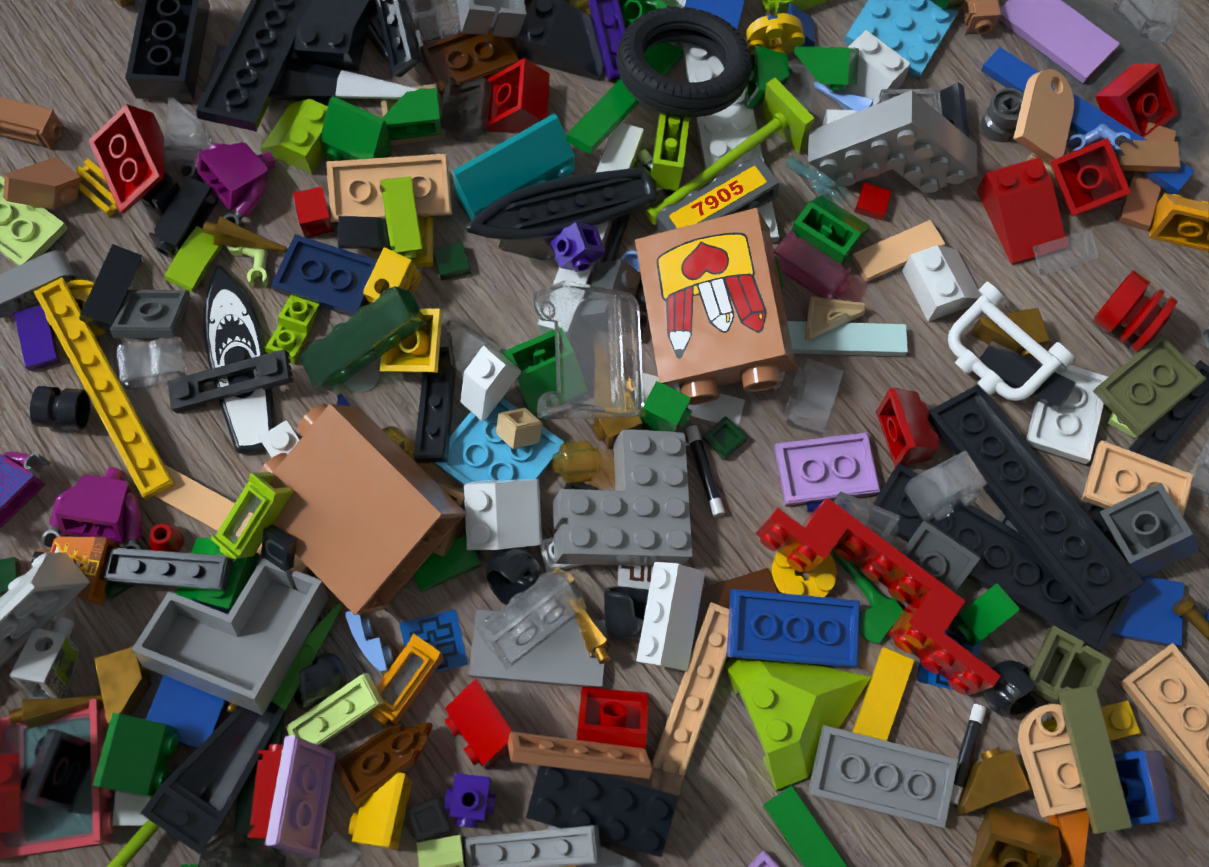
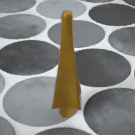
M221 216L217 224L206 221L203 226V233L214 235L213 244L251 247L286 253L287 247L252 233Z
M564 584L563 589L575 613L590 658L595 656L599 664L608 662L611 659L607 649L611 648L608 639L586 612L570 584Z
M102 694L71 698L21 699L22 708L10 710L9 719L11 724L26 722L28 728L31 729L57 717L88 707L90 699H98L103 702Z

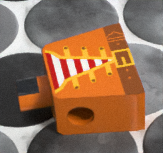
M56 537L50 551H35L32 556L31 565L37 557L46 552H66L90 581L76 597L102 606L107 582L101 579L109 548H120V545L105 537Z

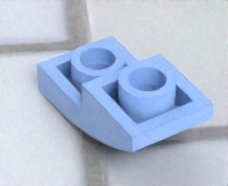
M351 611L346 612L349 627L359 648L374 668L384 676L389 670V666L394 663L390 646H384L379 637L371 640L368 639L374 636L369 617L363 618L362 614L354 615Z

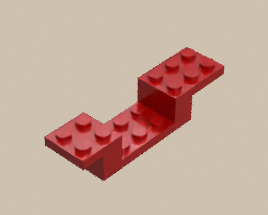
M828 497L808 516L803 525H800L777 507L755 533L760 537V542L771 551L777 550L787 558L786 561L792 568L800 572L804 571L807 574L824 561L834 547L839 557L846 561L854 562L862 568L861 571L867 578L872 581H879L886 586L892 597L901 602H907L908 605L888 632V635L894 639V644L906 653H913L921 659L922 666L934 674L939 673L949 681V686L956 692L963 695H971L994 687L1001 676L944 633L965 600Z

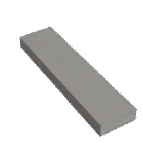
M598 825L464 838L466 867H560L601 862Z

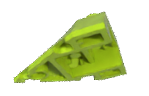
M735 658L724 663L725 671L735 695H741L763 747L765 756L762 759L776 791L809 777L814 767L822 725L839 729L871 679L869 676L815 664Z

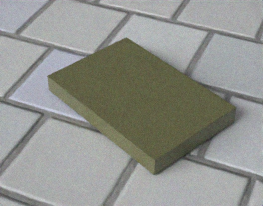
M1160 334L1098 385L1093 392L1138 437L1206 380V378Z

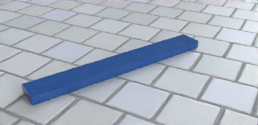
M1001 47L984 63L981 70L1005 87L1017 89L1023 94L1029 78L1039 72ZM1073 93L1074 111L1070 128L1078 134L1085 135L1100 124H1106L1117 133H1128L1132 140H1146ZM1180 161V168L1177 173L1137 172L1170 193L1177 194L1191 178L1195 170Z

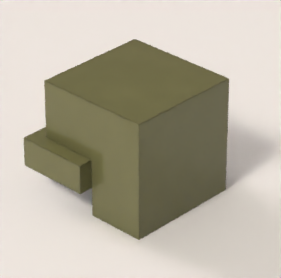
M1053 625L1049 628L1027 674L1036 685V689L1031 692L1051 704L1061 705L1058 696L1059 691L1095 685L1097 691L1111 658L1087 645L1082 647L1084 644L1082 640Z

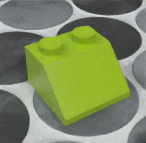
M312 99L289 104L261 146V152H270L274 158L312 175L324 157L320 136L328 106Z

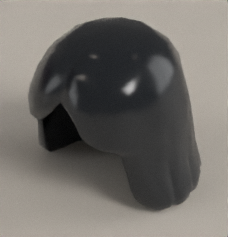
M622 586L604 589L605 627L614 638L634 640L641 637L647 605V594L644 590Z
M322 653L317 656L312 665L303 668L299 672L300 685L293 697L297 706L300 709H304L321 703L346 686V671L342 661L333 653Z

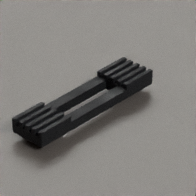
M283 349L168 380L171 410L175 413H180L206 406V403L258 389L266 390L292 383L293 378L291 376L293 375L290 371L292 367L289 365L291 360L288 358L290 353ZM257 369V378L205 392L202 389L203 383Z

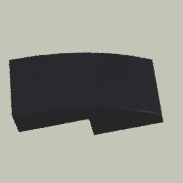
M338 216V247L340 249H371V251H382L385 247L392 250L386 218Z

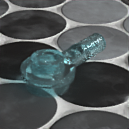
M793 156L788 158L786 166L798 175H804L813 182L810 186L813 190L823 196L827 192L830 194L835 193L836 181L818 169L806 166Z

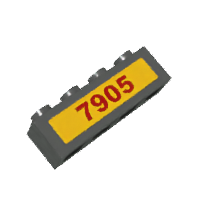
M759 156L751 161H743L734 171L727 175L716 177L710 185L701 190L690 192L684 200L675 205L671 204L663 208L657 215L658 231L662 233L753 208L759 209L778 197L779 182Z

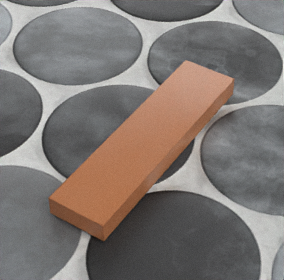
M1148 122L1146 132L1156 124ZM1158 126L1144 139L1148 141H1174L1177 131ZM1132 171L1128 184L1131 193L1124 199L1118 222L1147 231L1152 222L1161 186L1141 173Z
M510 732L508 739L511 762L650 779L652 766L645 749L519 732Z

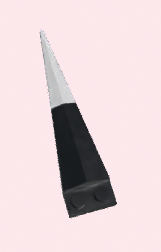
M217 46L206 88L227 46ZM290 58L271 101L331 99L332 96L338 99L399 100L406 92L416 91L417 89Z

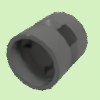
M1003 88L994 93L980 122V128L988 139L995 142H1006L1014 137L1024 96L1021 91L1014 88Z

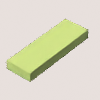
M365 673L285 726L289 736H297L321 746L374 711L384 702L370 674Z

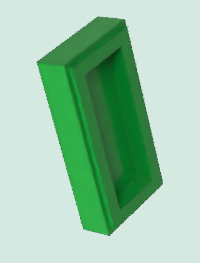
M466 536L455 540L446 556L443 557L432 553L416 571L414 578L422 593L480 567L481 563L475 550H467Z

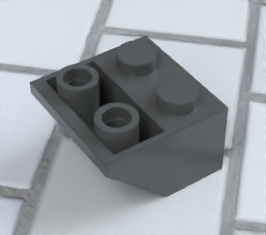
M623 259L596 264L579 317L599 332L645 343L650 326L641 273Z

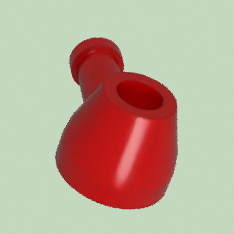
M158 524L150 531L149 544L152 551L179 552L183 546V534L172 524ZM167 532V536L163 540H158L159 534Z

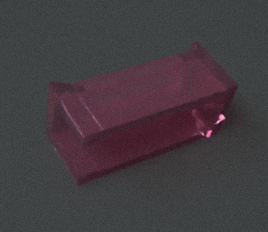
M793 229L790 230L774 250V254L778 257L780 271L820 298L834 299L836 295L842 297L851 284L847 280L852 270L850 267L848 270H845L843 265L801 237L797 238Z

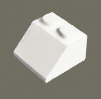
M865 30L849 46V48H859L857 84L847 85V90L840 91L873 99V105L886 101L903 84L911 63Z
M936 245L913 253L909 256L902 270L928 322L971 307L981 297L957 249Z
M539 479L478 480L464 484L467 550H499L542 544Z

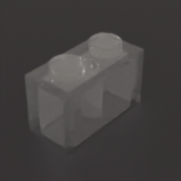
M810 359L807 360L804 369L798 368L792 384L798 387L796 395H789L783 412L789 414L786 425L821 437L827 426L844 370Z
M965 450L910 479L904 490L923 520H930L935 517L939 521L954 512L952 507L960 503L967 506L981 497L980 492L987 482Z

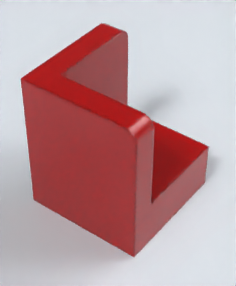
M322 187L293 193L298 220L304 237L309 238L334 232Z

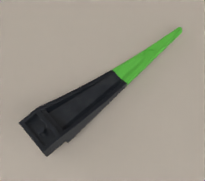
M342 603L337 604L309 633L264 714L261 715L239 706L162 783L141 811V815L196 853L201 854L227 818L261 756L258 754V750L265 749L300 685L299 672L303 668L310 666L342 609Z

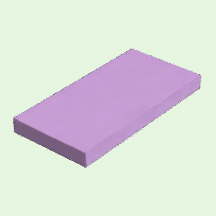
M1008 0L1000 8L1001 16L999 21L1082 83L1120 45L1119 42L1062 0Z

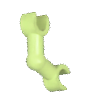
M226 245L233 256L238 257L245 254L254 258L253 268L247 274V280L252 287L254 286V279L258 276H263L262 282L265 287L269 285V277L265 271L266 259L268 257L267 250Z

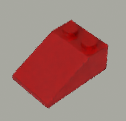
M125 104L88 140L120 213L125 214L164 178V135L154 113Z
M1041 157L986 172L976 191L1011 265L1067 248L1053 182Z

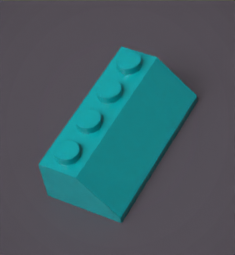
M554 113L453 170L457 202L472 221L493 202L511 192L541 182L569 177L575 171V155L570 144L566 142L565 132L557 115Z

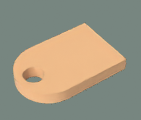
M1046 69L1035 73L1029 78L1025 87L1014 140L1048 163L1064 156L1074 111L1072 89L1060 72Z
M1048 704L1038 707L1028 713L1021 722L1018 731V743L1041 818L1086 808L1061 705ZM1044 713L1050 714L1056 719L1057 728L1054 732H1048L1043 728L1041 717Z

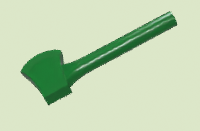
M833 547L832 553L863 592L871 607L860 611L859 633L871 643L879 644L904 610L894 597L888 599L882 595L862 573L858 565L839 557Z

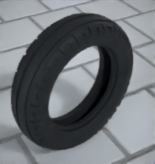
M667 7L650 11L629 25L619 42L617 67L626 89L645 106L653 110L656 109L657 112L666 115L672 114L675 117L685 118L687 116L688 118H697L716 114L737 101L749 82L751 56L748 45L735 27L715 14L712 15V13L704 10H696V8ZM687 42L701 46L713 53L722 63L724 70L720 75L710 80L682 82L665 77L655 71L647 63L644 54L658 44Z

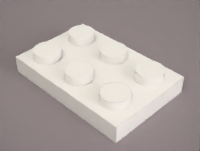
M1061 365L1055 372L1076 382L1075 389L1059 412L1036 400L1026 442L1031 447L1087 464L1091 459L1104 405L1093 390L1108 377L1070 365L1068 368Z

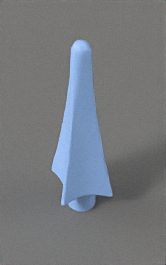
M819 82L813 84L814 88L827 95L845 110L861 111L873 106V99L840 90H830L829 86Z

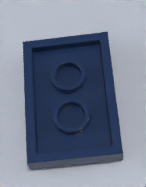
M295 234L271 287L275 292L287 296L294 295L318 303L321 307L359 318L367 299L363 294V290L377 260Z

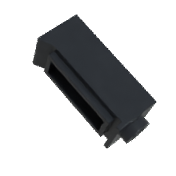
M184 176L183 187L180 186L154 229L155 233H149L156 246L155 249L159 253L167 257L176 256L197 226L203 228L204 223L218 203L217 198L209 195L212 191L211 186Z

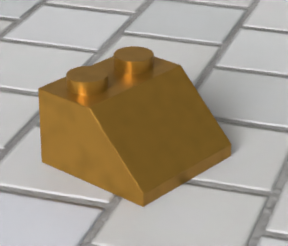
M989 806L977 833L970 867H1056L1062 855L1058 827Z

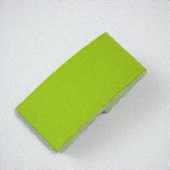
M197 226L174 257L164 279L193 292L207 275L208 265L224 245L213 244L214 235L203 233V229Z
M291 295L278 316L279 325L265 347L267 354L285 349L290 353L288 358L291 360V363L295 364L311 333L320 309L319 304Z

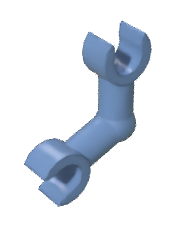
M1100 124L1085 135L1075 134L1068 139L1071 147L1077 143H1082L1073 152L1091 145L1101 138H1109L1111 146L1119 155H1124L1122 149L1118 146L1119 143L1128 141L1134 144L1128 133H1117L1106 124Z

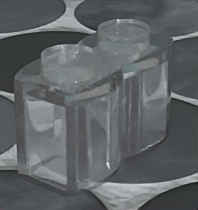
M181 337L157 338L150 342L132 339L117 347L119 379L126 390L168 385V380L189 375L186 346Z

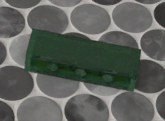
M394 286L384 290L380 297L371 304L359 308L356 314L346 322L334 326L332 332L312 342L309 348L299 356L313 387L332 391L427 323L413 294Z

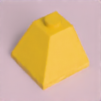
M385 309L380 372L438 373L442 309ZM412 313L416 324L387 344L389 316L409 315Z
M397 773L360 805L358 813H353L349 825V834L353 835L352 842L398 851L413 781L406 774Z

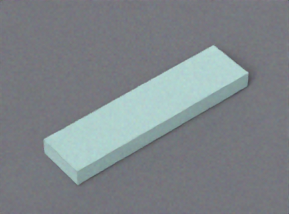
M787 321L794 354L906 356L908 353L906 324L845 323L815 338L806 340L807 322Z

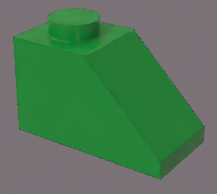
M758 45L755 46L750 54L751 74L745 88L746 108L753 109L764 101L766 84L773 78H776L782 85L788 82L790 68L788 67L787 54Z
M794 47V53L820 84H830V90H847V85L857 84L859 48Z
M421 88L416 91L406 92L382 117L386 121L390 141L443 135L437 89Z
M656 381L641 410L642 429L676 432L678 426L684 428L692 414V410L688 409L691 398Z
M996 583L958 614L951 623L954 626L953 630L957 637L973 647L1018 612L1020 608Z

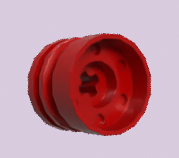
M1133 269L1103 305L1092 322L1108 334L1119 325L1125 327L1119 339L1122 344L1132 334H1135L1136 337L1129 348L1136 353L1142 346L1151 342L1167 324L1178 300L1170 296L1161 306L1157 304L1165 291L1159 289L1151 297L1144 295L1149 287L1150 280Z

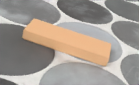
M928 220L853 253L851 259L864 281L868 282L904 266L911 254L936 245L944 246L945 242L932 221Z

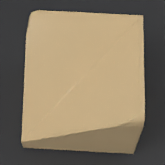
M526 408L515 409L498 414L496 433L512 449L539 443L543 423Z

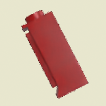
M272 744L269 745V750H258V754L263 758L258 760L250 823L254 828L248 834L250 839L266 840L284 745Z

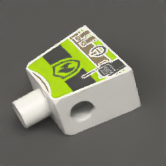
M55 617L49 631L38 628L32 630L10 674V677L30 698L53 699L66 697L79 656V649L69 638L75 625L73 621L63 617Z

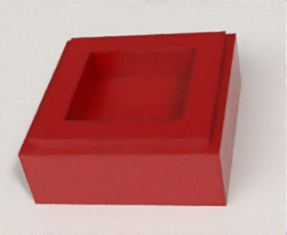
M863 182L854 212L883 220L892 191Z

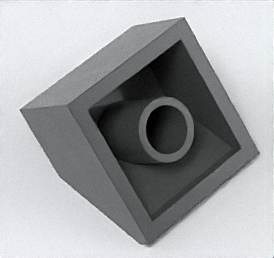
M1162 483L1100 511L1125 560L1140 578L1200 551L1194 534Z

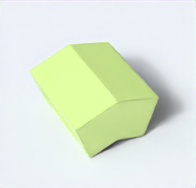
M461 835L416 843L419 867H465Z

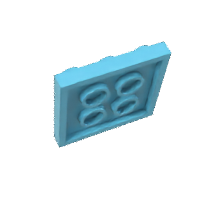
M868 0L848 31L844 43L851 45L867 30L910 62L907 74L920 79L953 24L958 11L954 9L943 10L931 0Z
M502 398L485 422L470 412L450 436L448 462H435L432 464L463 487L466 483L478 480L539 479L565 448V442L542 426L539 443L512 449L496 433L498 414L518 408Z

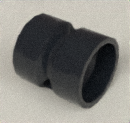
M38 386L35 388L30 401L31 421L36 427L54 428L58 424L62 429L83 430L89 421L90 397L85 389L65 388L62 391L59 387Z

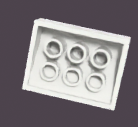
M46 552L37 557L32 562L33 568L25 575L13 580L8 585L9 591L0 598V668L26 644L32 630L36 628L42 629L90 583L66 552Z

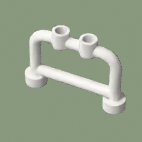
M986 282L978 290L982 296L954 323L948 335L949 348L958 357L954 363L967 375L974 371L981 378L977 384L990 396L996 391L1007 400L1018 401L1026 399L1061 365L1068 368L1076 360L1074 355L1058 342L1048 351L1045 350L1000 311L997 306L1005 297L989 282ZM982 312L1043 364L1022 387L1015 389L1008 386L995 372L989 369L961 343L960 337L962 333Z

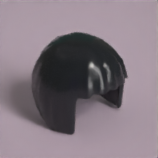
M521 548L501 550L493 555L486 565V579L493 594L496 595L502 604L510 607L525 593L534 591L538 587L541 578L540 564L534 556Z
M1005 660L991 668L1001 676L994 687L985 689L982 692L984 699L994 712L1003 717H1015L1030 712L1037 705V702L1029 694V692L1036 689V685L1027 676L1029 671L1027 665L1019 661Z

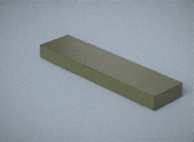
M1095 685L1059 691L1058 696L1093 834L1132 828Z

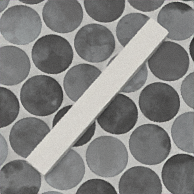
M621 122L610 134L596 172L633 168L638 158L637 154L642 147L644 129ZM614 219L595 225L604 246ZM600 258L594 261L588 270L583 272H575L559 267L538 322L539 336L562 327L568 341L570 340L595 266Z

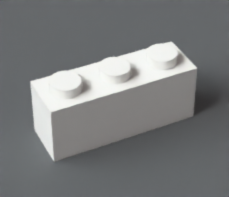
M654 562L637 653V662L688 671L705 576L704 571L676 563Z

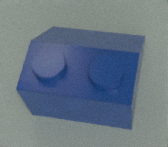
M1141 750L1113 755L1131 825L1143 826L1176 822L1162 752Z

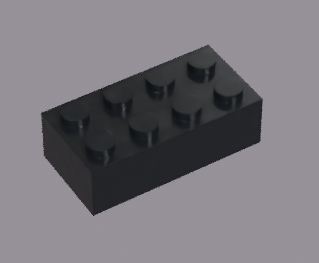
M140 0L125 76L135 98L194 101L210 10L208 0Z
M539 765L526 818L558 828L598 825L599 840L662 858L679 799L683 776L652 767L650 779Z

